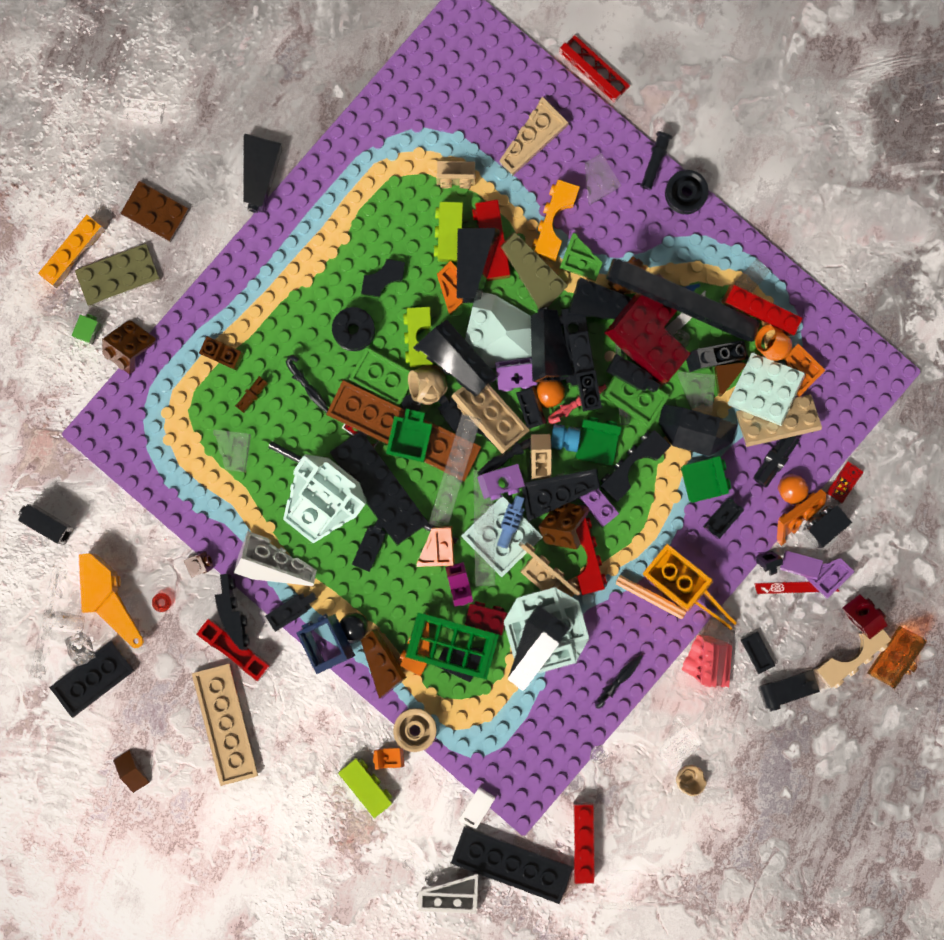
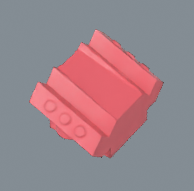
M697 635L681 670L695 677L702 685L710 688L711 686L715 688L716 686L729 687L732 645L710 635Z

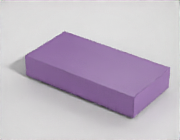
M785 550L783 565L780 566V570L818 580L823 560Z

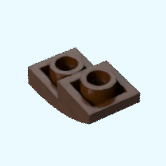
M206 336L199 351V354L233 370H237L244 355L243 352Z

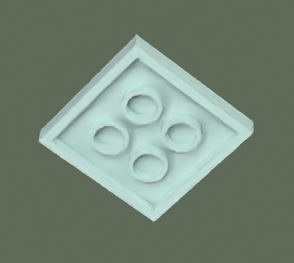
M751 353L728 401V405L782 426L805 377V373Z
M503 496L461 536L501 578L527 553L518 545L520 542L524 545L528 542L533 547L542 538V535L522 516L518 530L513 533L508 549L497 546L502 532L501 523L509 504Z

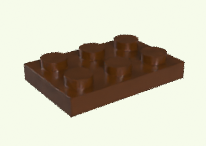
M139 181L120 214L171 243L189 209Z

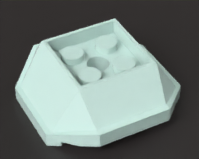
M555 587L518 597L504 620L513 657L515 658L526 620L537 605H539L570 627V630L538 673L576 663L589 640L579 601Z

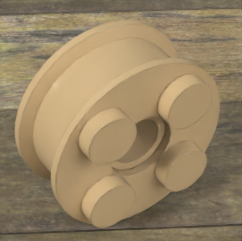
M412 708L398 716L394 724L393 733L396 742L401 748L409 752H420L427 749L433 743L437 729L435 720L427 711ZM418 725L421 729L420 734L412 735L409 731L410 727Z

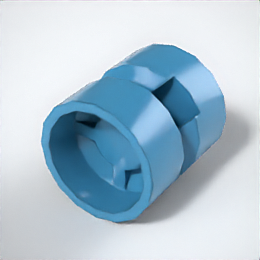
M554 424L551 448L561 450L564 447L566 451L577 452L581 428L570 426L566 429L564 425Z

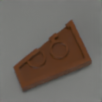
M375 629L361 640L380 699L385 697L407 677L379 631Z

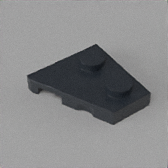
M484 647L471 648V650L479 651L482 653ZM443 648L438 660L446 662L449 648ZM453 649L450 663L462 666L465 652ZM470 653L466 667L476 670L481 656ZM441 668L468 682L472 680L473 676Z

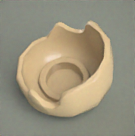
M685 765L678 771L676 776L677 787L689 796H698L707 785L703 771L694 765Z

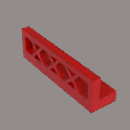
M576 35L560 47L559 53L614 103L630 87L622 77ZM576 42L581 47V53H576L570 46ZM591 56L594 59L595 66H590L583 57ZM597 69H605L606 71H608L609 79H605L603 76H601L597 72ZM611 82H620L624 87L619 92L611 85Z

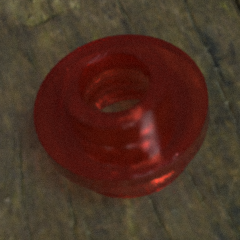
M158 593L152 599V606L158 612H165L171 607V598L165 593ZM160 599L165 600L164 606L159 605Z

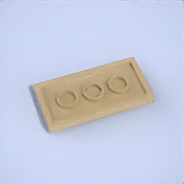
M463 386L451 396L502 454L530 431L491 386L477 397Z
M811 394L794 398L782 426L742 410L736 411L746 447L822 430Z

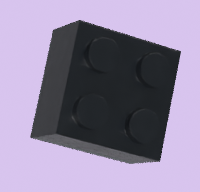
M829 505L818 512L820 514L818 518H811L804 524L806 528L802 532L816 548H823L853 522L838 505Z

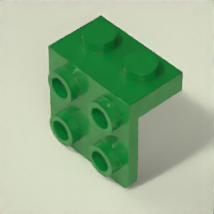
M588 417L587 420L583 419L576 458L609 466L612 465L622 427L617 426L618 423L606 421V424L600 423L599 419Z
M720 456L681 467L689 502L694 503L729 494L731 484L729 478H725L726 464L724 459L721 460Z

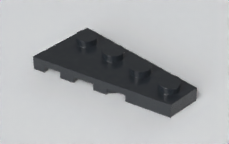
M579 278L567 314L615 320L632 298L584 278Z

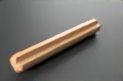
M622 575L617 578L616 585L680 619L684 618L686 614L684 608Z

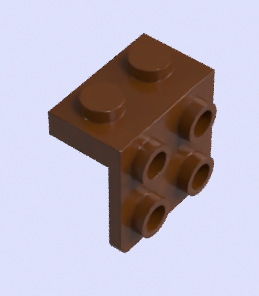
M128 320L102 338V354L106 359L114 362L121 370L131 374L135 371V358L154 345L156 339L136 323Z
M568 503L549 512L539 525L544 543L577 550L581 544L576 529L589 513V508Z

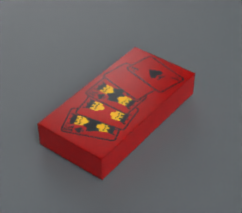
M847 461L826 491V494L842 504L863 474V471Z

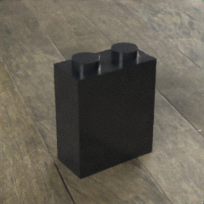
M27 504L18 513L20 517L17 521L56 544L65 545L75 529L36 505Z

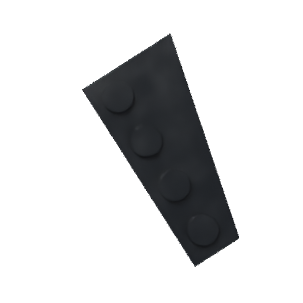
M597 469L525 482L522 492L527 520L536 519L600 489Z

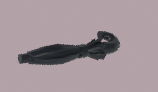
M295 355L288 356L286 365L294 375L291 378L300 382L305 387L309 398L327 414L329 408L324 398L305 379L303 370H299L293 363V361L297 362L300 359Z
M531 438L524 440L520 444L516 442L511 450L488 461L477 474L480 476L500 468L514 455L524 454L523 450L526 448L531 449Z
M641 655L627 663L620 670L616 680L611 685L602 688L604 692L595 702L597 709L602 708L609 697L613 698L616 688L631 677L643 658Z

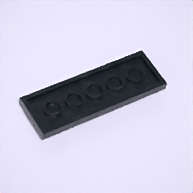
M359 431L330 451V455L338 466L360 483L367 506L396 546L428 525V521L363 432Z
M465 826L450 863L559 905L573 869L572 866Z

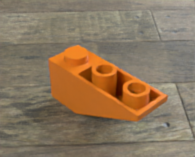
M426 622V625H425L424 632H423V635H422V636H425V637H428V638H429V622ZM421 640L418 654L430 657V642ZM403 650L399 661H401L400 666L421 676L427 663L405 658L406 651Z

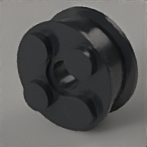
M681 170L675 173L666 185V202L673 211L679 214L695 213L701 209L707 200L708 184L700 173L693 170ZM689 188L692 195L684 196L682 189Z
M349 307L343 309L335 316L332 323V334L338 345L343 349L353 352L360 351L368 347L373 341L375 326L371 316L365 310ZM357 325L359 327L356 334L349 333L348 329L350 326Z

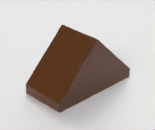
M736 363L714 367L718 396L721 397L746 364Z
M130 750L113 760L119 778L133 793L150 783Z

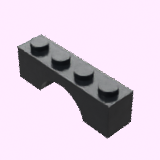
M655 430L652 433L647 431L641 437L643 442L638 447L634 445L627 452L630 456L625 461L621 459L614 466L616 470L612 474L607 473L601 479L603 484L600 487L616 502L631 488L628 481V472L631 465L643 458L657 461L670 448L671 445Z

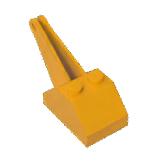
M668 544L642 573L661 592L689 612L696 604L715 617L729 630H732L733 628L727 622L697 602L703 595L726 619L734 625L737 624L707 591L713 580Z
M78 554L82 613L96 612L131 647H141L144 644V638L117 593L118 587H121V577L118 576L117 571L97 554ZM136 638L139 640L138 644L135 643Z

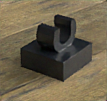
M769 551L756 556V563L765 572L769 571L771 576L777 574V567L783 565V558L774 551Z

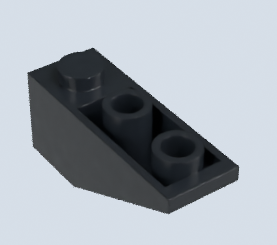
M744 340L696 349L690 352L691 354L686 359L690 373L749 358Z

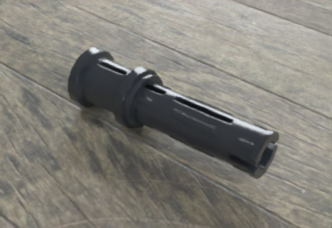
M657 131L656 133L657 139L654 146L651 147L652 155L640 185L644 189L652 190L661 161L668 153L666 150L673 136L665 132Z

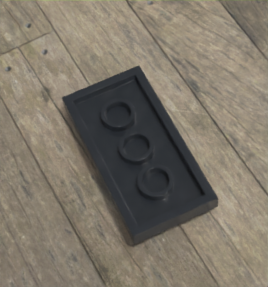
M111 640L49 688L68 714L74 718L135 670Z

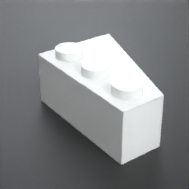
M478 874L419 891L418 912L477 914Z

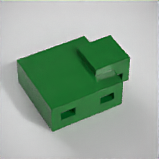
M406 409L404 418L394 416L386 454L424 462L432 430V424L424 423L425 413Z

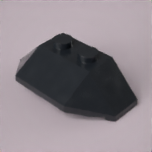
M670 405L662 407L658 421L659 426L672 446L706 456H711L732 444L737 428L736 424L722 418Z

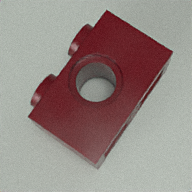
M859 594L842 609L848 619L870 640L888 626L884 619L886 615L880 608H874L875 605L869 598L865 599Z

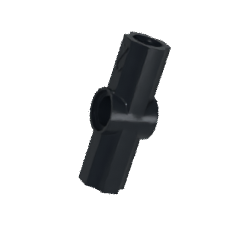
M795 436L780 439L775 447H772L763 460L764 463L752 479L767 488L777 472H780L788 461V456L798 444L799 439Z

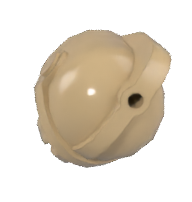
M437 365L422 366L410 371L408 374L409 390L414 401L424 405H431L437 402L447 391L446 376L442 368Z

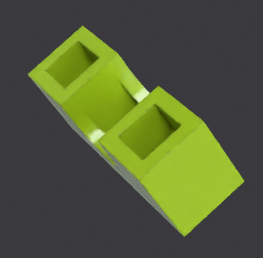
M430 307L407 308V313H403L404 325H408V332H404L405 344H409V351H405L406 363H410V368L433 365L432 362L426 359V354L422 351L417 352L413 348L418 343L416 339L418 332L422 329L431 328Z

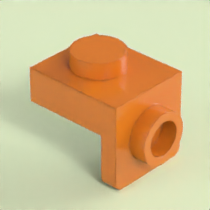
M403 748L374 750L373 763L375 764V769L405 767Z

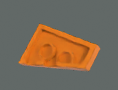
M822 489L810 494L804 502L796 504L789 513H784L778 519L777 542L781 546L787 542L785 538L791 532L795 534L799 530L803 520H810L825 505L826 493Z

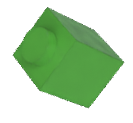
M86 314V316L80 315L71 336L93 345L101 323L96 321L97 317Z

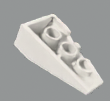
M247 531L237 558L234 573L255 580L307 586L314 585L316 569L299 558H292L285 553L286 550L282 547L278 549L273 546L268 538Z

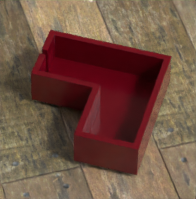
M638 293L633 296L604 332L637 365L653 376L652 379L658 384L669 382L691 354L664 328L677 310Z

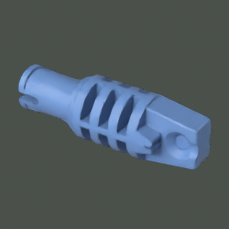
M515 496L513 504H508L501 523L502 532L497 546L508 549L512 535L517 532L525 510L521 508L524 501L523 497Z

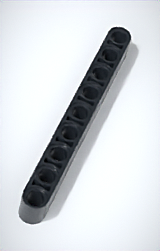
M616 258L611 260L606 276L607 280L742 340L755 341L760 325L758 320L624 260Z

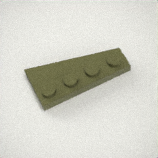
M515 232L501 245L506 257L519 275L518 277L525 285L538 309L549 307L568 286Z

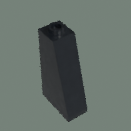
M244 134L243 202L248 211L263 213L282 153V145L278 142Z
M458 229L456 298L463 300V303H474V300L481 299L500 236L499 229Z
M548 307L540 308L537 310L538 313L531 316L533 382L562 381L573 376L558 311L549 310Z

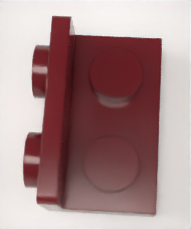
M474 601V605H469L465 625L502 635L507 613L504 612L502 607L493 605V608L490 609L485 607V603Z

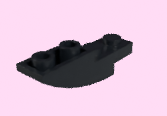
M588 331L568 334L582 411L602 408Z
M220 574L222 594L215 595L219 617L233 643L240 650L247 651L250 639L249 635L246 634L245 627L248 625L247 616L243 612L235 611V608H238L237 598L233 594V589L236 588L235 579L230 574Z

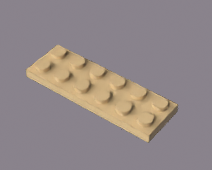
M230 663L192 673L220 786L259 776Z

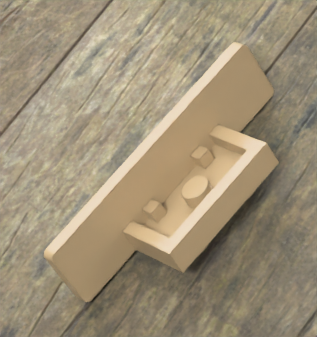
M522 542L518 544L532 556L520 572L540 590L558 588L563 583L577 596L580 595V592L577 591L578 586L572 580L567 582L562 577L565 574L557 567L553 570L548 566L550 561L543 555L538 557L533 553L536 549L528 542L525 545Z

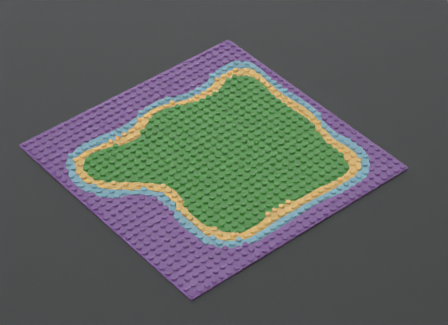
M441 0L267 198L263 213L258 211V213H254L152 329L149 334L155 337L156 342L135 358V371L128 374L126 371L118 368L62 432V436L197 554L206 551L207 555L212 558L213 568L220 574H230L235 579L236 588L266 614L297 595L303 593L306 597L314 592L318 599L310 603L312 608L283 627L298 642L300 640L297 632L303 630L302 625L310 621L315 624L318 622L317 618L328 614V616L336 614L340 622L346 614L357 612L368 621V632L366 635L372 630L377 629L400 665L401 661H399L403 650L407 651V642L411 636L417 612L465 625L469 605H474V601L485 603V607L490 609L493 608V605L502 607L508 615L518 597L542 591L520 572L531 559V555L526 553L501 578L461 537L498 500L484 499L477 477L479 475L477 472L492 458L501 455V452L483 435L477 433L471 437L469 441L481 446V449L464 482L425 462L386 454L388 445L381 441L374 448L425 519L437 527L452 526V534L459 538L456 545L453 544L454 563L464 562L473 602L454 606L445 569L446 566L417 567V562L430 531L422 528L398 546H396L386 532L370 572L352 565L366 530L370 525L374 527L377 518L367 504H365L354 519L344 523V525L336 528L315 543L309 541L284 521L286 505L291 493L290 488L295 476L294 470L298 463L268 448V446L273 441L302 457L305 454L329 458L337 464L330 455V451L352 437L350 433L342 428L344 423L327 416L326 412L309 398L305 387L297 380L291 378L294 375L286 365V359L290 355H295L300 359L297 362L293 361V363L299 370H303L305 379L319 391L328 408L343 380L363 389L348 379L365 349L354 352L345 350L338 345L332 334L333 320L343 309L357 307L365 310L371 316L375 326V336L368 347L410 371L420 367L410 368V363H406L405 351H409V344H405L404 332H408V325H404L403 313H407V308L430 307L431 328L422 329L418 332L416 337L418 342L445 320H448L464 339L466 338L473 303H462L450 314L437 277V273L449 263L438 262L437 257H434V245H438V238H435V226H439V219H435V212L440 202L463 203L462 228H478V221L473 220L472 209H475V203L498 200L504 241L515 232L532 248L534 239H539L540 231L537 230L540 220L544 221L546 213H543L546 202L550 203L552 196L549 195L552 184L556 185L557 180L579 186L573 208L560 211L552 222L554 233L562 240L556 262L541 258L568 285L548 307L549 310H557L558 315H561L562 309H569L579 278H584L613 290L608 285L609 280L606 279L611 260L616 258L628 262L634 256L644 263L643 265L647 268L646 271L655 275L659 273L664 279L682 287L700 284V287L696 288L694 292L701 295L706 290L705 297L722 305H725L721 302L729 285H736L802 317L795 335L789 336V338L792 340V349L799 344L825 369L823 374L801 395L811 394L822 430L795 436L799 439L798 444L788 456L789 459L780 472H777L767 488L761 486L752 478L764 463L763 460L772 447H775L779 440L746 447L736 416V411L740 410L728 405V401L743 370L720 397L717 395L714 367L689 373L685 360L669 382H666L667 384L661 387V390L670 395L664 405L690 409L736 424L737 428L733 443L711 456L671 445L657 461L648 458L635 461L628 472V481L631 488L618 502L613 500L602 488L599 489L619 513L604 527H602L590 511L586 518H590L592 529H589L590 535L595 537L597 547L594 548L595 554L600 556L602 566H599L600 573L605 574L607 585H604V590L581 595L576 576L584 570L587 563V555L582 545L577 550L544 543L542 537L533 546L536 549L533 553L538 557L543 555L550 561L548 566L553 570L557 567L565 574L562 577L567 582L572 580L578 586L579 596L563 583L557 588L579 601L589 640L576 663L537 673L525 690H521L508 680L514 657L504 625L502 635L498 636L487 680L473 676L471 682H468L430 664L426 665L421 676L401 667L407 678L385 697L379 699L361 641L350 643L355 653L354 657L329 668L393 724H395L398 716L408 709L419 708L427 711L435 720L437 730L433 743L424 751L474 795L480 787L495 796L496 798L489 808L520 835L524 836L712 618V615L695 604L689 612L686 611L684 618L680 619L616 585L617 578L622 575L676 604L642 574L666 544H668L713 580L707 591L722 606L757 565L756 556L767 553L777 542L778 519L784 513L787 514L793 510L796 505L785 502L781 498L778 491L780 479L787 474L793 473L801 476L807 482L808 496L822 489L918 377L920 369L711 191L708 192L707 200L697 212L685 215L673 211L666 202L665 188L669 179L675 173L685 169L668 155H665L661 161L652 190L640 187L652 155L651 147L654 146V143L486 0ZM543 97L569 125L512 176L500 164L499 160L512 141L515 140L520 129L525 125L530 114L536 109L540 99ZM437 161L475 162V186H471L469 189H462L456 185H452V188H441L436 182ZM689 188L682 189L684 196L692 195ZM573 233L602 261L596 281L560 268ZM386 259L405 262L402 282L389 284L383 290L381 297L361 294L364 275H372L380 271ZM509 260L510 278L487 281L486 279L483 289L484 293L496 295L530 316L538 313L537 305L530 297L528 290L518 277L519 275ZM628 289L623 295L633 298L636 292ZM676 311L664 328L673 322L681 312ZM743 313V314H745V315H747V316H749V317H752V318H754V319H756V320H758V321L760 322L758 331H759L762 327H764V326H766V325H769V324L763 322L762 320H760V319H758V318H755V317H753V316H751V315H748V314H746V313ZM586 317L598 386L605 384L607 387L613 375L606 372L611 361L607 362L605 360V353L613 351L630 362L632 360L604 333L614 321L613 319L606 320L599 317ZM691 318L673 335L689 352L696 349L742 341V339L695 318ZM575 324L568 326V330L571 333H576L579 330ZM352 325L349 327L348 332L356 334L359 327ZM770 330L763 336L761 342L763 349L766 350L768 342L776 334L775 330ZM206 336L244 353L237 370H233L199 354ZM744 340L748 358L751 353L765 357L756 348L755 341ZM748 359L742 360V361H738V362H734V363H729V364H736V363H744V364H746L747 361H748ZM783 359V360H779V361H775V362H778V363H780V364L786 365L784 359ZM435 361L433 362V365H437V366H439L440 368H442V367H441L440 365H438ZM491 368L496 374V368ZM444 373L447 382V391L444 395L450 400L451 396L462 386L456 382L457 379L453 375ZM515 373L514 378H517L518 373ZM258 376H260L268 385L257 396V401L254 400L245 413H243L235 405L244 396L245 390L249 389ZM496 378L490 386L526 425L516 394L526 389L518 387L512 391L499 390ZM566 379L562 380L561 382L565 388L563 401L557 406L550 408L541 406L546 424L530 428V431L517 441L518 444L531 438V435L550 434L551 438L554 424L549 423L548 417L560 409L559 405L570 404V402L575 401L579 397L578 388L570 387V383H566ZM602 392L600 394L602 408L583 412L582 406H578L567 417L563 415L560 417L561 421L555 424L564 425L566 429L570 426L581 428L583 419L587 420L588 417L597 418L600 423L605 424L606 421L617 422V426L622 428L618 437L612 465L579 460L576 458V452L566 451L564 447L561 450L551 448V477L597 469L601 486L603 484L601 479L607 473L612 474L616 470L614 466L621 459L625 461L630 456L627 452L634 445L638 447L643 442L641 437L647 431L652 433L655 430L670 444L658 424L661 410L652 425L647 428L603 397ZM438 401L431 405L421 403L419 412L425 413V420L454 433L440 414L438 408L441 405ZM472 423L478 430L479 427L476 424ZM367 435L366 438L371 444L377 442V439ZM526 448L528 482L541 480L532 479L531 449ZM720 456L721 460L724 459L726 464L725 478H729L731 484L729 494L694 503L689 502L681 467ZM508 459L505 464H503L500 468L496 470L509 467L510 459ZM499 479V486L504 488V481L502 479ZM508 492L503 493L502 496L510 504H513L512 495H509ZM579 498L570 502L571 504L585 506ZM727 498L733 499L738 506L743 507L745 510L720 539H716L703 526ZM525 509L523 517L527 520V514ZM548 513L528 521L540 534L539 525ZM247 531L268 538L273 546L278 549L282 547L286 550L285 553L292 558H299L316 569L314 585L307 586L255 580L234 573L237 558ZM703 595L697 601L714 614L718 611ZM327 623L311 631L325 661L341 654ZM429 623V638H435L438 625ZM442 626L439 641L451 643L454 629ZM458 631L455 645L467 648L470 634ZM475 635L471 648L484 647L486 638ZM430 642V653L433 646L432 642ZM437 644L434 658L439 659L443 648L449 647ZM641 655L643 658L631 677L616 688L613 698L609 697L605 701L606 704L602 708L597 709L595 702L604 692L602 688L611 685L616 680L620 670L631 660ZM412 725L409 731L412 735H418L421 729L418 725Z

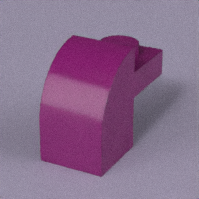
M464 562L454 564L453 566H446L445 569L454 606L473 602Z

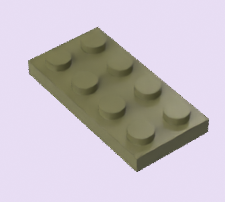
M147 244L75 270L89 307L160 280Z

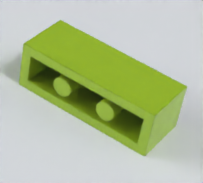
M440 202L439 207H436L435 219H439V226H435V238H438V245H434V257H437L438 262L451 261L457 263L458 229L462 228L463 203Z
M356 757L341 769L338 774L375 819L393 804L391 800L393 796L387 789L383 790L379 785L381 781L375 774L371 775L369 773L367 763L363 759L359 760Z

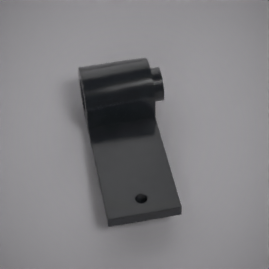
M813 670L758 686L764 708L769 709L770 712L781 709L780 705L820 692Z

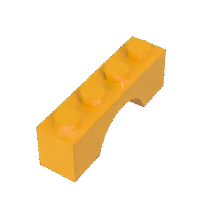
M557 180L556 185L552 184L549 193L552 199L550 203L546 202L543 213H546L544 221L540 220L537 230L540 231L539 239H534L531 248L535 250L534 252L539 257L556 262L562 240L554 233L552 222L560 211L573 208L579 186Z
M86 215L38 274L55 288H58L69 275L76 259L88 247L94 245L105 229Z

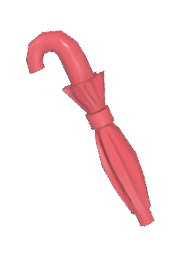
M605 384L602 386H598L599 394H601L603 390L606 389ZM578 397L575 401L570 402V404L559 405L560 409L548 417L549 423L555 424L560 422V417L563 415L567 417L573 409L581 406L580 398Z

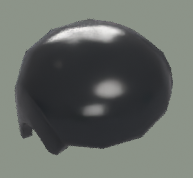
M357 612L348 613L340 620L349 643L361 641L368 632V621Z

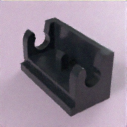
M727 498L705 523L703 528L716 539H720L745 509L738 506L733 499Z

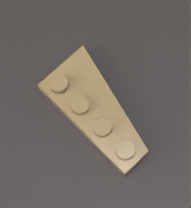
M542 97L536 109L532 111L529 119L520 129L515 140L512 141L499 160L500 164L514 176L569 125L568 122Z

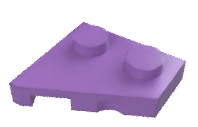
M839 558L822 564L818 580L805 578L828 599L855 571Z

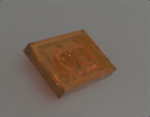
M899 626L891 637V641L888 642L889 646L880 653L867 673L895 689L905 674L912 675L911 671L914 673L917 670L918 665L914 660L922 651L927 641L923 637Z

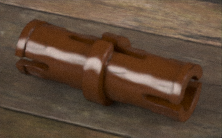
M258 376L252 386L245 390L246 393L235 406L245 413L253 401H257V396L268 383Z

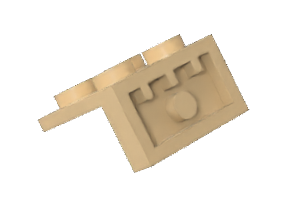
M437 161V185H440L441 188H452V185H456L462 189H469L471 186H475V162Z

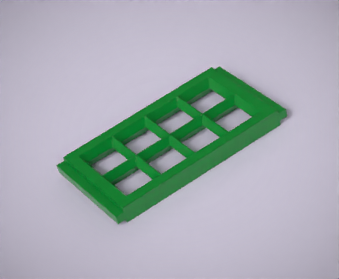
M417 612L405 658L487 680L499 635ZM426 622L438 625L434 639L422 636ZM442 626L454 629L451 643L439 641ZM458 631L470 634L467 648L455 645ZM475 635L486 638L483 653L471 650ZM421 640L433 643L430 657L418 654ZM437 644L449 647L446 662L434 658ZM453 649L465 652L462 666L450 663ZM470 653L481 656L478 670L466 667Z

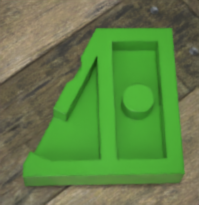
M573 233L560 268L596 281L602 261Z

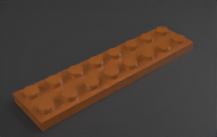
M343 380L326 415L388 445L394 416L404 418L406 410ZM424 419V423L432 424L424 462L465 482L481 446Z

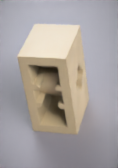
M550 434L531 435L532 479L551 478Z

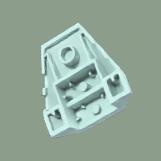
M483 292L480 300H474L465 340L490 368H496L495 362L532 358L531 316L500 297Z
M305 454L294 470L295 476L291 484L290 498L287 501L283 520L309 541L315 543L336 528L344 525V523L354 519L367 502L360 483L332 460Z

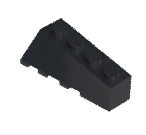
M448 320L436 326L413 347L417 352L422 351L426 354V359L433 363L435 361L440 365L444 373L453 375L457 379L456 382L475 397L488 389L498 377Z

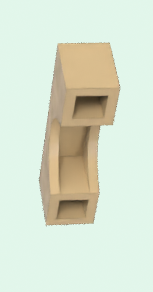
M882 630L869 640L862 632H859L860 648L852 659L841 662L828 657L814 670L829 688H838L844 683L843 679L847 675H854L859 671L858 667L862 663H869L874 659L873 654L878 650L882 652L889 646L888 642L891 641V638L887 633Z

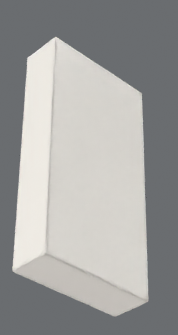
M479 787L459 821L476 830L496 797Z

